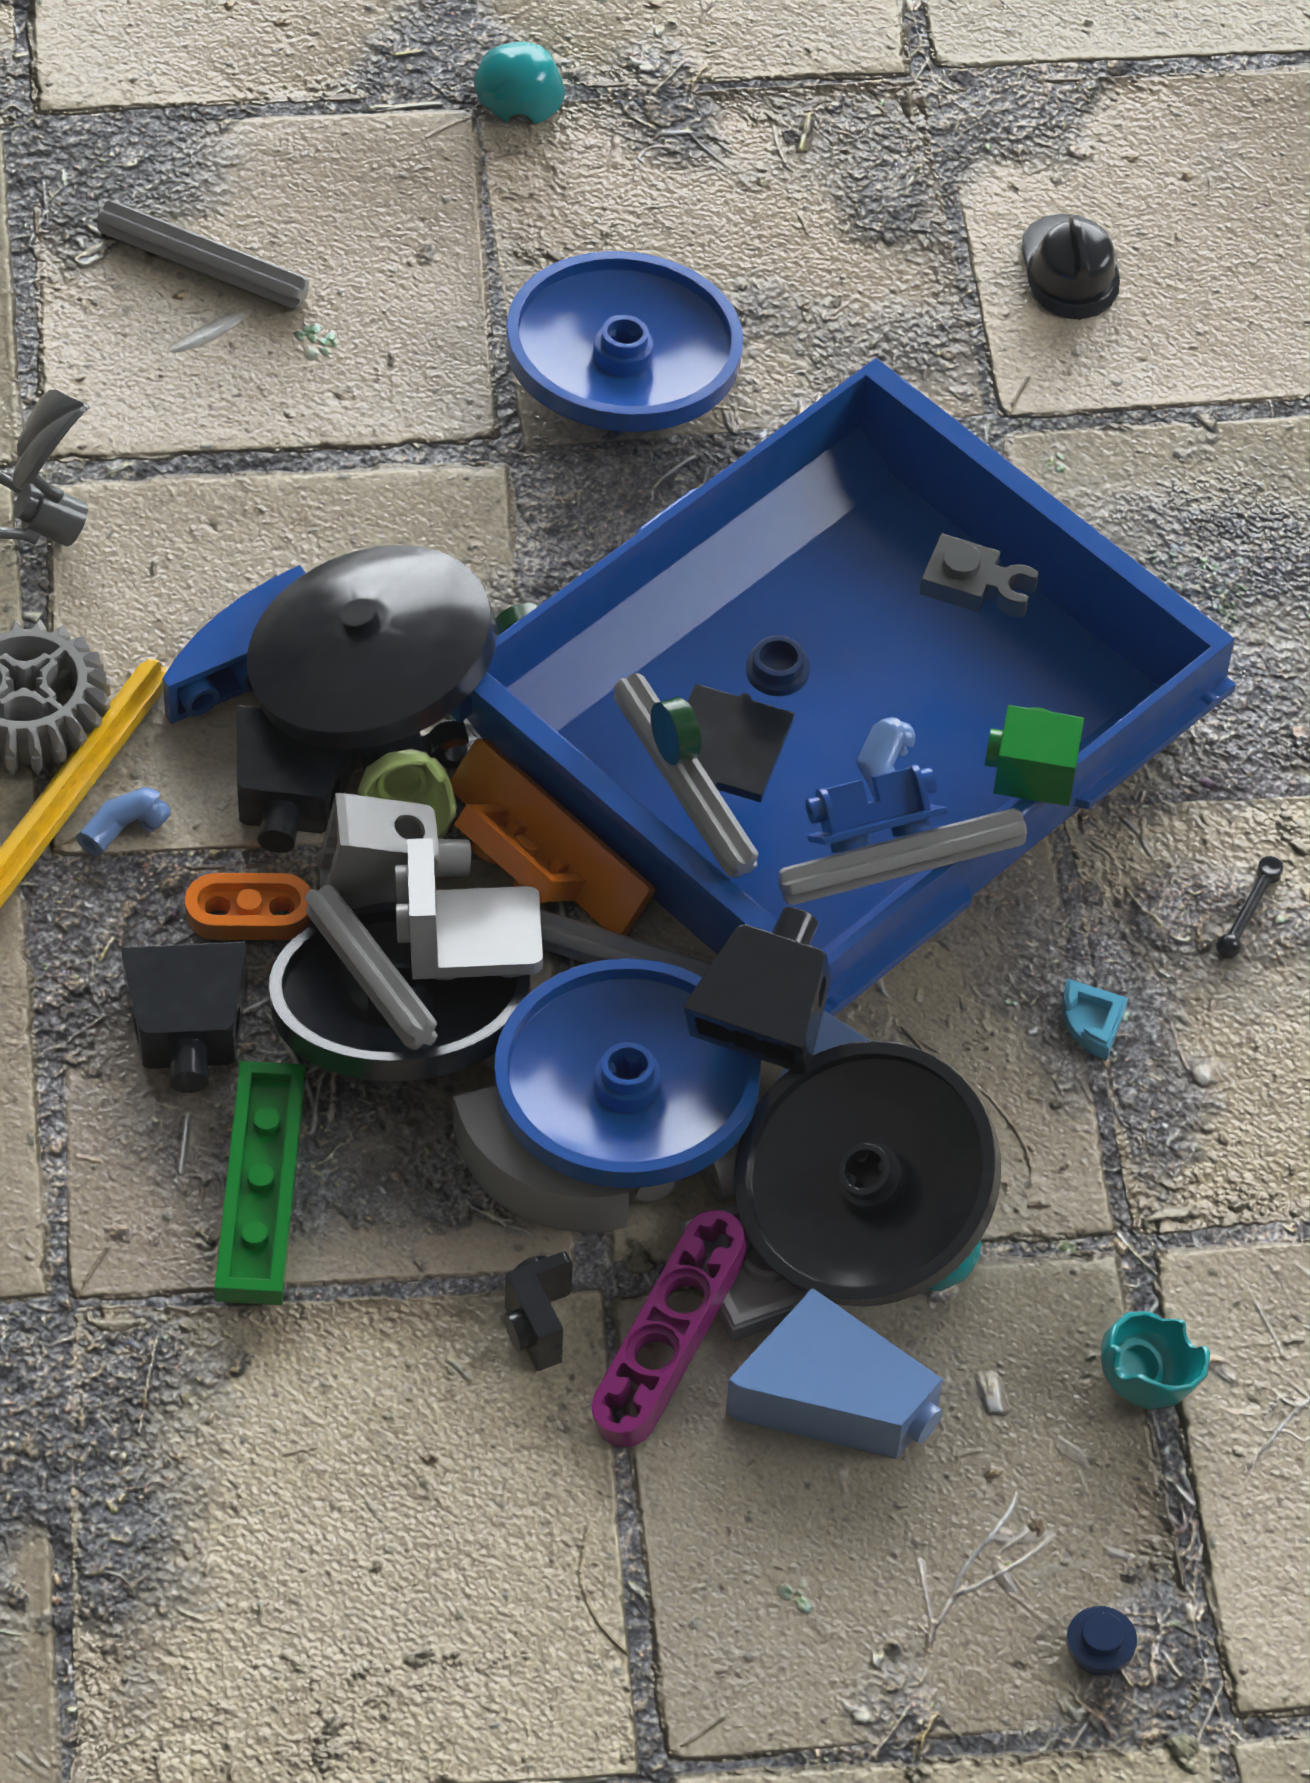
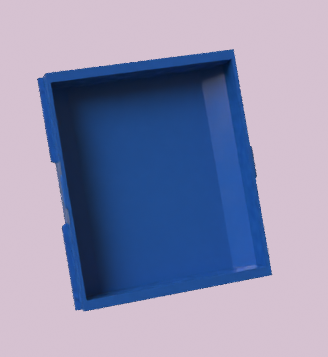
M875 358L698 489L693 488L638 528L633 537L498 635L494 654L485 675L472 693L449 715L458 723L467 718L482 739H488L648 880L655 888L652 898L717 955L736 927L747 924L772 933L784 907L799 908L813 915L818 920L819 926L810 946L819 948L827 954L830 985L824 1010L835 1016L971 905L972 896L1080 808L1090 809L1232 694L1235 691L1236 683L1227 677L1235 638L878 358ZM941 533L1001 551L999 566L1006 568L1010 565L1020 564L1032 567L1038 571L1039 575L1035 593H1029L1021 589L1013 590L1014 592L1029 596L1025 617L1006 615L998 609L995 602L984 600L980 611L976 612L921 595V579ZM776 635L786 636L795 640L802 647L808 657L810 669L808 680L799 691L787 696H770L756 690L748 681L746 676L747 657L752 649L764 638ZM633 673L641 674L646 678L660 702L674 697H681L688 702L695 684H699L736 696L747 693L753 701L795 713L794 722L761 803L719 791L758 852L757 867L751 873H745L738 878H731L726 875L615 702L614 685L619 679L627 678ZM1008 705L1025 708L1040 707L1055 713L1085 717L1069 806L993 794L997 768L984 766L991 728L1004 729ZM895 717L899 721L909 723L915 732L914 747L906 746L908 754L897 757L894 764L895 770L916 764L920 770L931 768L933 771L937 790L935 793L928 794L929 802L933 805L946 806L948 813L929 818L931 828L928 830L1011 808L1018 809L1026 823V842L1014 848L796 905L786 904L779 889L778 877L779 871L782 868L838 854L831 852L830 844L823 845L808 841L807 835L822 832L821 823L812 824L810 822L805 806L806 799L815 797L817 789L863 780L867 801H875L858 767L857 758L872 726L881 719ZM891 828L868 834L869 845L900 838L892 836Z

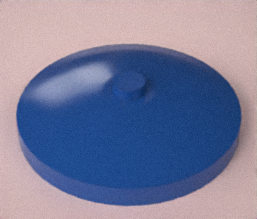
M601 251L563 259L532 276L520 288L510 305L507 316L505 347L509 365L517 380L532 397L553 412L567 419L595 428L624 432H644L666 429L687 423L707 413L724 399L733 387L739 373L743 350V332L738 314L727 297L713 283L694 270L654 255L627 251Z
M630 958L608 959L580 965L557 974L532 990L517 1005L502 1029L496 1048V1097L504 1121L514 1137L531 1155L551 1169L578 1181L612 1188L651 1187L674 1182L703 1170L725 1155L737 1143L750 1124L758 1104L761 1060L690 1036L684 1006L702 979L701 976L684 968L660 961Z

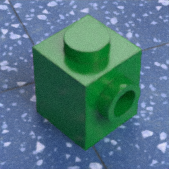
M1008 705L1004 729L991 728L984 766L997 768L993 794L1069 806L1085 717L1055 713L1040 707L1025 708Z

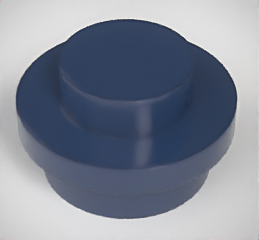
M776 635L764 638L752 649L747 657V679L756 690L766 695H791L799 691L806 684L809 677L810 664L807 655L795 640L786 636Z
M1093 1606L1080 1611L1071 1620L1067 1631L1066 1645L1071 1658L1081 1669L1093 1675H1109L1123 1669L1130 1663L1137 1646V1634L1132 1622L1122 1612L1107 1606Z

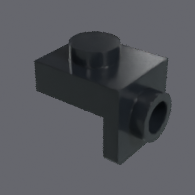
M566 1251L549 1257L539 1255L528 1258L517 1265L514 1270L505 1273V1309L507 1311L504 1314L505 1327L514 1348L518 1352L527 1350L537 1372L562 1363L563 1327L550 1302L564 1298L572 1292L573 1263Z

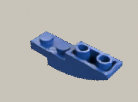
M301 565L269 579L242 595L200 629L176 656L162 678L165 716L170 724L191 715H202L210 711L215 705L245 692H254L247 671V653L253 631L259 619L274 599L291 583L306 573Z

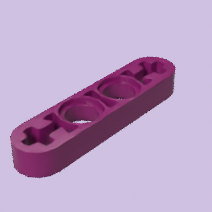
M720 1210L705 1211L694 1217L687 1225L597 1388L591 1404L592 1415L602 1439L611 1445L623 1448L636 1446L645 1441L653 1432L744 1265L748 1253L742 1225L732 1214ZM720 1234L726 1235L729 1248L717 1247L713 1251L707 1262L709 1276L701 1270L706 1261L703 1240L715 1242ZM680 1287H696L703 1292L704 1299L702 1304L692 1312L678 1313L667 1305L669 1296ZM662 1342L672 1347L674 1351L672 1359L660 1369H646L636 1361L638 1352L649 1343ZM631 1379L639 1385L633 1399L637 1417L625 1415L620 1423H614L610 1409L612 1407L623 1409L627 1405L633 1394L630 1383Z

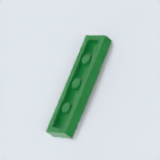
M240 1061L214 1287L216 1302L283 1305L306 1086V1064Z

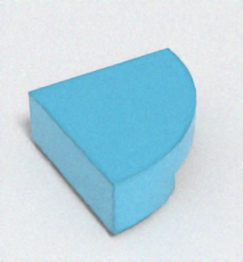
M1067 978L1062 1000V1014L1069 1033L1085 1050L1107 1061L1126 1012L1128 998Z

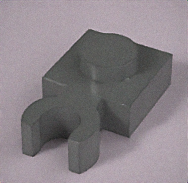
M941 533L921 579L920 594L976 612L980 611L984 600L995 602L998 609L1006 615L1025 617L1029 596L1014 592L1013 590L1021 589L1029 593H1035L1039 572L1032 567L1020 564L1010 565L1006 568L999 566L1001 551Z

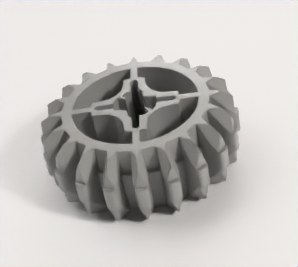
M14 619L10 631L0 632V763H6V769L12 777L20 766H30L37 776H39L45 763L52 762L61 768L67 761L66 754H72L74 750H78L87 741L86 734H90L94 728H98L101 725V717L109 710L110 699L108 696L111 695L110 679L106 677L104 663L99 656V652H90V646L86 643L84 636L70 640V633L67 632L64 625L51 633L47 632L41 619L32 629H22ZM70 688L74 693L70 700L62 706L59 703L61 701V694Z

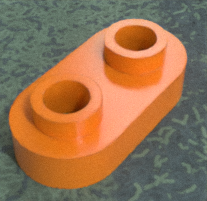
M288 873L206 874L192 882L186 891V920L189 927L197 935L211 940L293 939L312 924V920L306 914L308 903L305 900V896L311 888L300 877ZM221 910L226 912L227 914L212 915L210 913L213 911ZM278 911L290 912V914L286 915H273L275 912Z

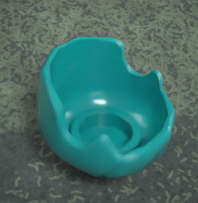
M524 41L501 44L489 50L482 57L473 79L480 104L490 108L504 122H508L510 117L516 114L526 115L536 124L543 122L560 109L566 93L561 75L551 53L540 45Z
M1149 1311L1127 1312L1103 1335L1101 1363L1104 1376L1119 1396L1137 1408L1152 1410L1173 1407L1191 1394L1208 1376L1209 1348L1206 1345L1196 1347L1191 1343L1186 1333V1322L1181 1319H1161L1158 1315Z

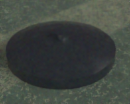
M388 545L362 549L344 554L313 568L291 583L274 599L259 619L249 642L247 653L248 677L258 703L266 717L273 725L290 737L306 744L331 749H360L380 746L404 739L430 727L456 709L472 693L485 675L494 654L497 638L495 616L486 591L478 577L466 565L448 554L429 548L409 545Z
M397 902L377 903L353 908L352 911L437 1021L434 1029L437 1034L435 1042L431 1046L423 1044L417 1050L406 1047L315 924L294 937L278 955L269 977L271 1016L274 1026L284 1042L298 1055L323 1069L353 1078L374 1081L428 1079L468 1068L496 1053L499 1036L506 1021L517 1005L531 992L530 974L513 978L481 976L458 977L452 980L412 979L411 943H398Z
M889 1041L853 1042L813 1055L807 1075L789 1070L775 1082L759 1101L750 1124L741 1136L736 1154L734 1169L736 1204L743 1227L753 1246L762 1258L788 1283L806 1294L814 1288L835 1304L860 1307L879 1306L898 1302L930 1289L956 1270L971 1254L985 1233L996 1207L1001 1183V1154L995 1127L988 1111L974 1090L951 1066L932 1054L906 1044Z

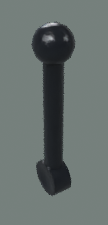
M1266 856L1259 861L1257 876L1259 878L1229 933L1223 934L1217 940L1216 949L1222 957L1233 958L1239 954L1241 950L1239 939L1270 883H1276L1281 879L1283 863L1280 859Z

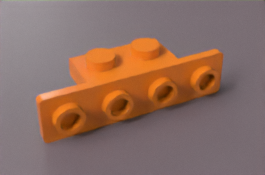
M476 739L450 779L454 794L466 804L454 825L472 840L470 843L472 851L483 860L501 866L515 879L513 881L514 887L530 886L536 888L539 891L540 904L545 902L575 901L606 930L627 936L654 895V886L488 739Z

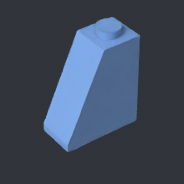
M812 1288L729 1378L726 1413L737 1421L897 1459L912 1440L919 1444L923 1443L938 1425L943 1414V1410L938 1407L943 1379Z

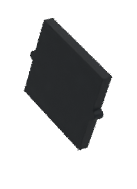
M695 684L688 703L697 717L702 737L701 751L697 759L717 790L761 803L794 722L795 713L753 701L747 693L736 696Z

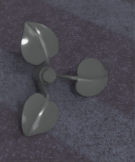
M54 389L45 392L35 405L17 443V453L20 458L16 462L13 477L0 470V484L19 494L13 514L15 518L21 520L23 528L0 527V539L25 540L35 545L41 535L68 547L80 535L87 518V503L64 493V490L51 485L38 473L70 428L90 409L86 403Z

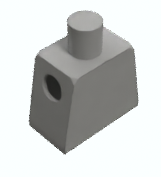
M335 793L317 864L319 887L322 888L325 884L333 886L351 909L377 903L397 902L395 865H408L407 839L433 838L435 877L467 878L471 867L470 842L468 839H438L435 810L427 804Z

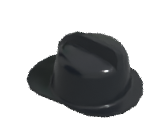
M1062 213L1044 216L1030 224L1023 234L1022 252L1028 283L1034 298L1046 310L1062 318L1081 320L1098 316L1109 309L1119 294L1120 274L1114 246L1107 231L1092 220L1079 215Z

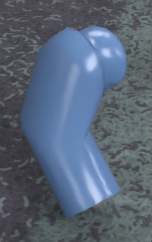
M895 717L881 719L872 726L857 758L858 767L875 801L877 799L872 776L895 771L894 764L897 757L907 755L908 750L906 746L914 747L915 744L914 729L909 723L899 721Z
M142 787L109 799L77 834V842L89 854L101 856L119 833L135 820L140 823L145 831L153 832L155 829H158L171 815L170 806L159 798V791L148 787Z

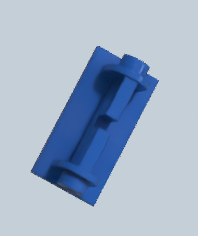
M914 764L907 768L872 776L876 801H867L863 780L817 789L815 797L806 799L805 806L810 822L812 824L821 823L822 832L810 834L807 837L809 842L823 845L830 844L832 853L844 852L869 845L868 834L891 828L893 837L906 836L931 828L929 818L947 814L948 809L946 806L930 804L928 794L935 793L937 790L935 776L931 768L920 770Z

